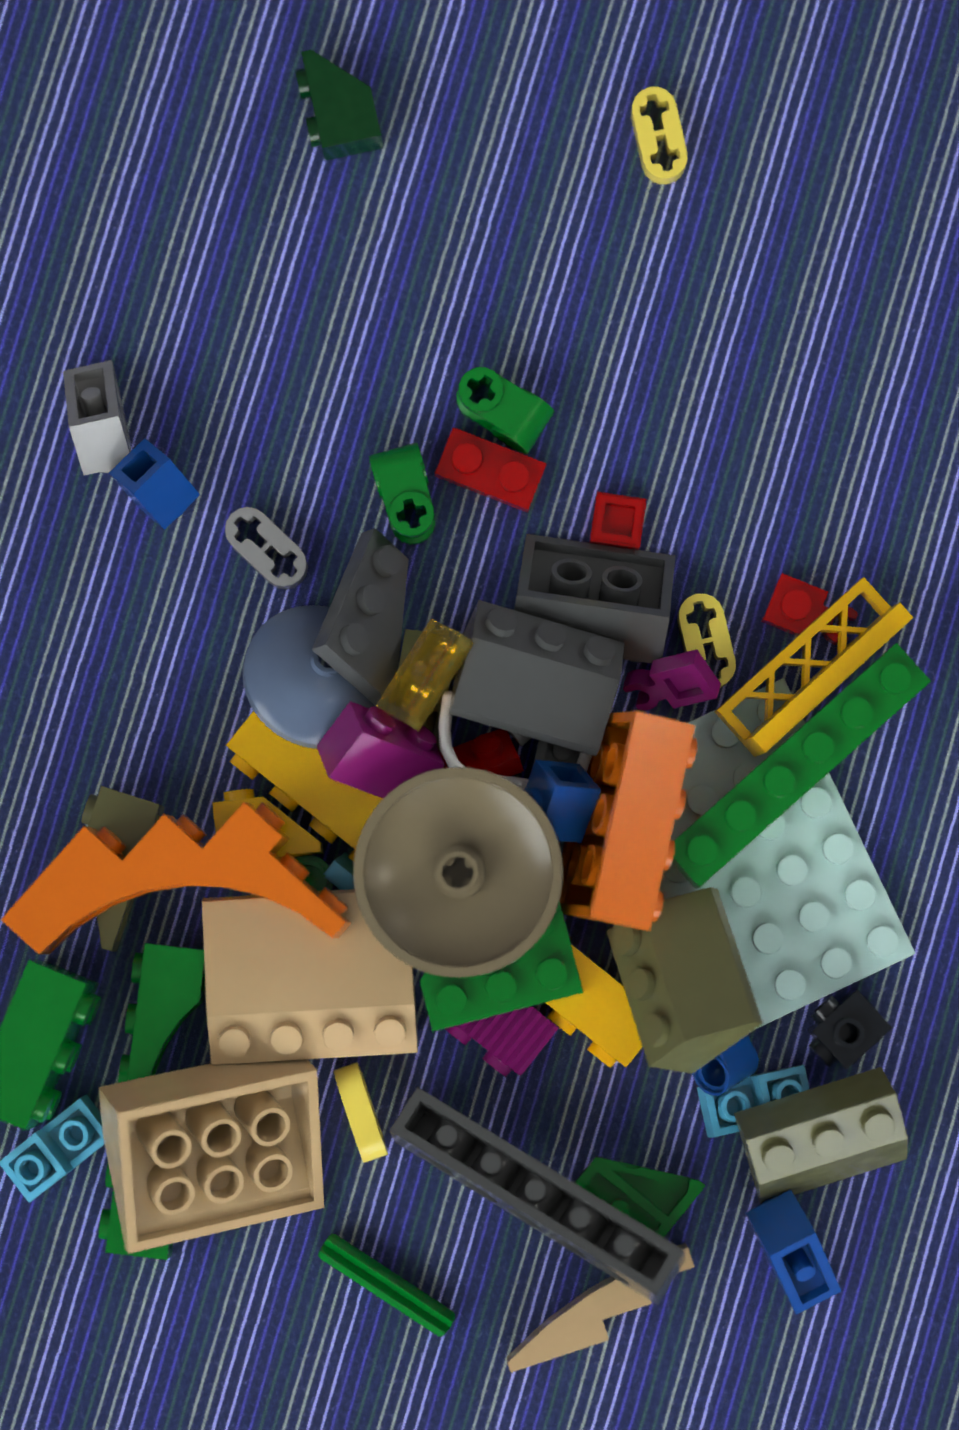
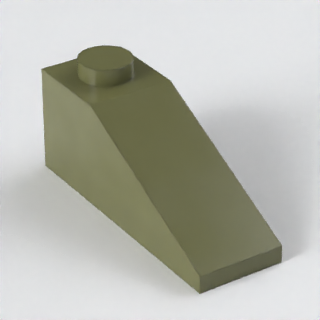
M101 786L98 796L90 794L81 822L87 824L88 827L95 828L98 832L103 826L108 828L125 843L127 847L122 851V854L127 856L161 818L165 807ZM134 899L115 905L97 916L102 949L113 952L118 951Z

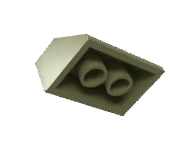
M708 887L664 899L660 917L656 922H652L650 931L614 925L606 931L649 1067L693 1074L763 1024L718 888Z
M881 1067L734 1113L760 1204L789 1190H792L795 1195L907 1159L908 1136L898 1098Z

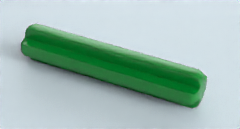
M330 1234L319 1249L318 1256L321 1260L435 1335L443 1337L453 1324L455 1314L452 1310L338 1235Z

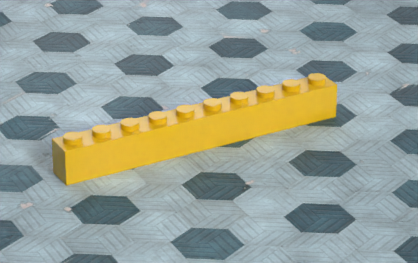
M253 711L226 744L235 753L229 762L252 780L259 773L275 785L269 792L271 796L291 812L298 805L314 816L313 820L309 823L312 829L331 844L339 836L354 849L348 856L354 862L356 846L363 827L383 798L328 778L318 749L303 747L283 739L271 731ZM571 944L583 993L545 1002L553 1009L547 1018L570 1036L578 1029L593 1042L587 1050L609 1068L616 1061L627 1067L641 1050L642 1044L624 986Z

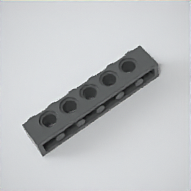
M419 1087L416 1088L389 1130L395 1142L657 1305L685 1262L684 1250Z

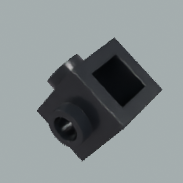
M851 989L839 1001L832 995L815 1009L810 1015L815 1023L807 1031L815 1039L809 1044V1047L827 1067L830 1068L833 1064L837 1063L841 1068L847 1070L888 1033L892 1027L857 989Z

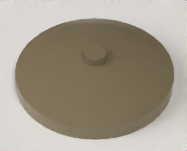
M462 767L442 768L417 775L405 781L383 798L373 810L363 827L356 846L353 868L354 889L360 911L368 927L377 940L395 957L418 970L433 975L472 977L487 974L514 962L541 938L552 921L561 897L563 860L560 844L551 822L542 808L524 790L511 781L484 770Z

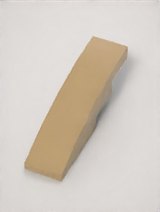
M685 1243L678 1245V1247L684 1250L685 1262L678 1271L679 1273L695 1266L688 1246ZM610 1276L587 1289L554 1313L507 1356L510 1373L608 1341L609 1337L603 1322L604 1319L652 1304V1302Z

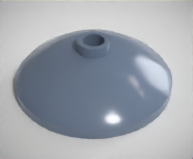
M306 605L282 611L271 617L258 629L244 657L243 685L252 709L271 731L291 743L317 749V744L349 701L369 709L377 706L332 667L327 668L319 663L318 658L320 656L312 650V647L330 607Z

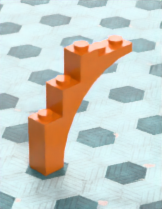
M243 802L206 845L201 842L206 834L187 816L182 814L177 820L173 816L163 814L127 856L122 854V851L127 847L125 843L108 828L103 826L98 832L95 828L84 826L1 918L38 954H51L80 926L115 905L150 892L187 886L226 887L263 896L299 913L331 938H339L352 924L343 915L348 906L326 887L320 893L304 880L310 872L292 855L286 852L280 858L276 854L290 838L280 830L285 821L263 802L257 808L250 803Z

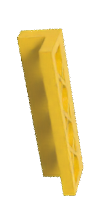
M863 577L714 712L754 757L762 755L772 748L914 617L900 602L890 607L866 578ZM859 594L880 615L867 628L847 626L848 604ZM839 614L838 626L826 625ZM818 632L838 633L837 655L831 661L811 660V638ZM847 634L858 635L847 645ZM802 647V659L790 658ZM781 665L802 666L801 688L795 694L774 693L775 671ZM810 667L822 668L810 679ZM766 680L765 692H753ZM744 699L765 700L764 722L751 733L735 716L732 710ZM774 700L786 701L773 713Z

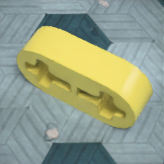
M648 87L641 90L635 96L631 109V121L645 175L655 183L670 184L677 181L683 175L687 164V149L674 97L666 89ZM648 101H655L657 108L666 107L667 111L662 113L660 119L661 130L654 131L650 116H641V113L646 111ZM664 140L667 154L669 156L676 155L678 158L672 162L671 170L663 171L661 164H652L651 160L657 157L658 141Z
M705 593L694 594L682 603L677 615L684 652L697 649L704 660H706L704 646L711 644L715 659H724L726 662V667L719 671L718 680L721 683V688L730 681L736 670L735 655L724 611L720 602L713 596ZM695 604H701L704 611H713L714 618L707 623L708 638H701L697 623L689 624L687 621V616L694 612Z
M356 1062L333 1070L363 1163L387 1156L386 1143L359 1063Z

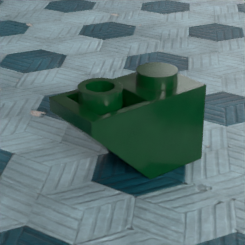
M313 50L302 51L304 68L295 70L301 100L311 98L315 116L305 118L312 148L322 146L325 161L383 149L382 135L371 87Z

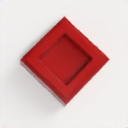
M597 492L589 543L639 550L647 499Z

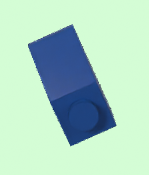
M792 1190L775 1198L768 1199L758 1207L746 1212L758 1242L796 1315L841 1292L817 1234Z

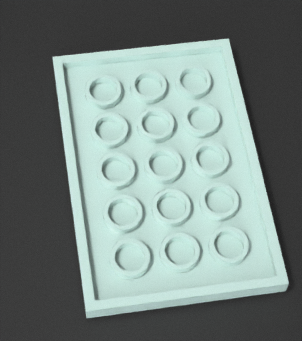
M784 678L774 682V693L791 694ZM766 686L755 692H765ZM744 699L732 710L735 716L751 733L764 722L765 700ZM774 700L773 713L786 701ZM714 711L688 722V724L695 725L693 738L697 739V753L693 765L689 769L686 768L682 789L686 791V803L681 817L674 821L670 840H675L805 724L804 719L766 753L757 757L750 753ZM830 773L823 777L700 888L695 889L673 863L667 871L663 870L659 891L663 892L664 899L708 887L718 888L763 1022L757 1028L916 954Z

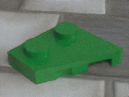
M595 1156L574 1182L663 1238L706 1186L699 1179Z

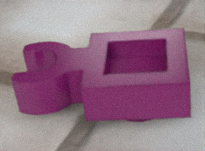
M696 649L653 660L650 671L645 669L630 671L626 675L623 690L625 692L641 690L636 702L638 710L653 709L660 700L667 699L674 709L718 698L721 683Z

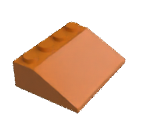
M640 711L610 713L599 752L596 756L592 755L588 770L586 771L601 789L582 843L565 842L563 847V886L559 900L563 915L650 931L652 922L658 920L664 901L663 892L659 891L663 870L667 871L670 868L675 852V843L673 840H670L675 819L678 820L681 817L686 803V791L682 789L686 768L689 769L693 765L697 753V739L693 738L695 725Z

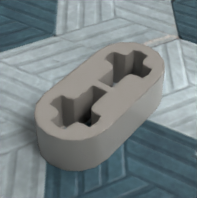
M244 507L237 509L229 516L225 526L228 542L261 576L276 588L285 590L295 588L302 583L308 570L304 553L264 513L256 508ZM256 519L260 522L257 531L260 537L266 541L261 548L248 538L242 543L236 540L240 535L237 527L240 521L244 520L250 524ZM273 548L283 558H287L291 554L297 557L293 562L297 571L295 575L290 577L288 574L283 573L278 578L272 573L277 567L267 553Z

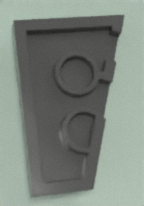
M373 528L361 533L312 650L375 706L384 710L394 707L396 700L409 559L377 529Z

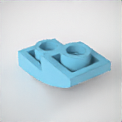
M798 1065L751 1075L719 1096L705 1093L700 1087H697L707 1137L714 1138L739 1132L734 1115L736 1112L809 1090L805 1066Z
M86 1094L0 1160L2 1169L29 1203L105 1145L102 1133L101 1112Z

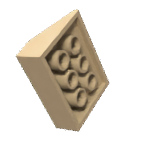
M355 889L331 890L348 906L343 915L352 922L339 938H331L299 913L263 896L202 898L206 1009L211 1065L418 1053L414 969L390 953L374 936L362 916Z
M308 1059L211 1065L209 1063L99 1087L102 1133L124 1245L128 1254L324 1208L317 1069Z

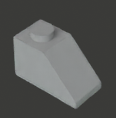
M112 360L63 371L68 425L84 476L98 472L109 473L131 452L129 432Z

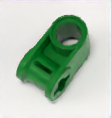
M476 367L467 371L461 378L456 394V403L463 415L490 431L497 439L522 454L530 452L555 413L554 409L540 397L530 391L519 388L486 367ZM482 384L489 388L488 399L483 398L477 404L470 400L472 395L470 388L477 390Z
M418 443L369 455L380 499L383 498L394 536L402 543L408 545H418L427 541L435 528V516L428 490L429 482ZM414 508L415 513L421 516L419 518L420 526L410 528L409 523L403 521L405 519V510Z

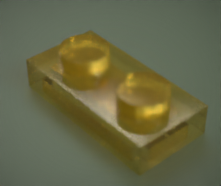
M431 618L376 706L390 716L419 731L451 679L461 667L474 643L463 634Z

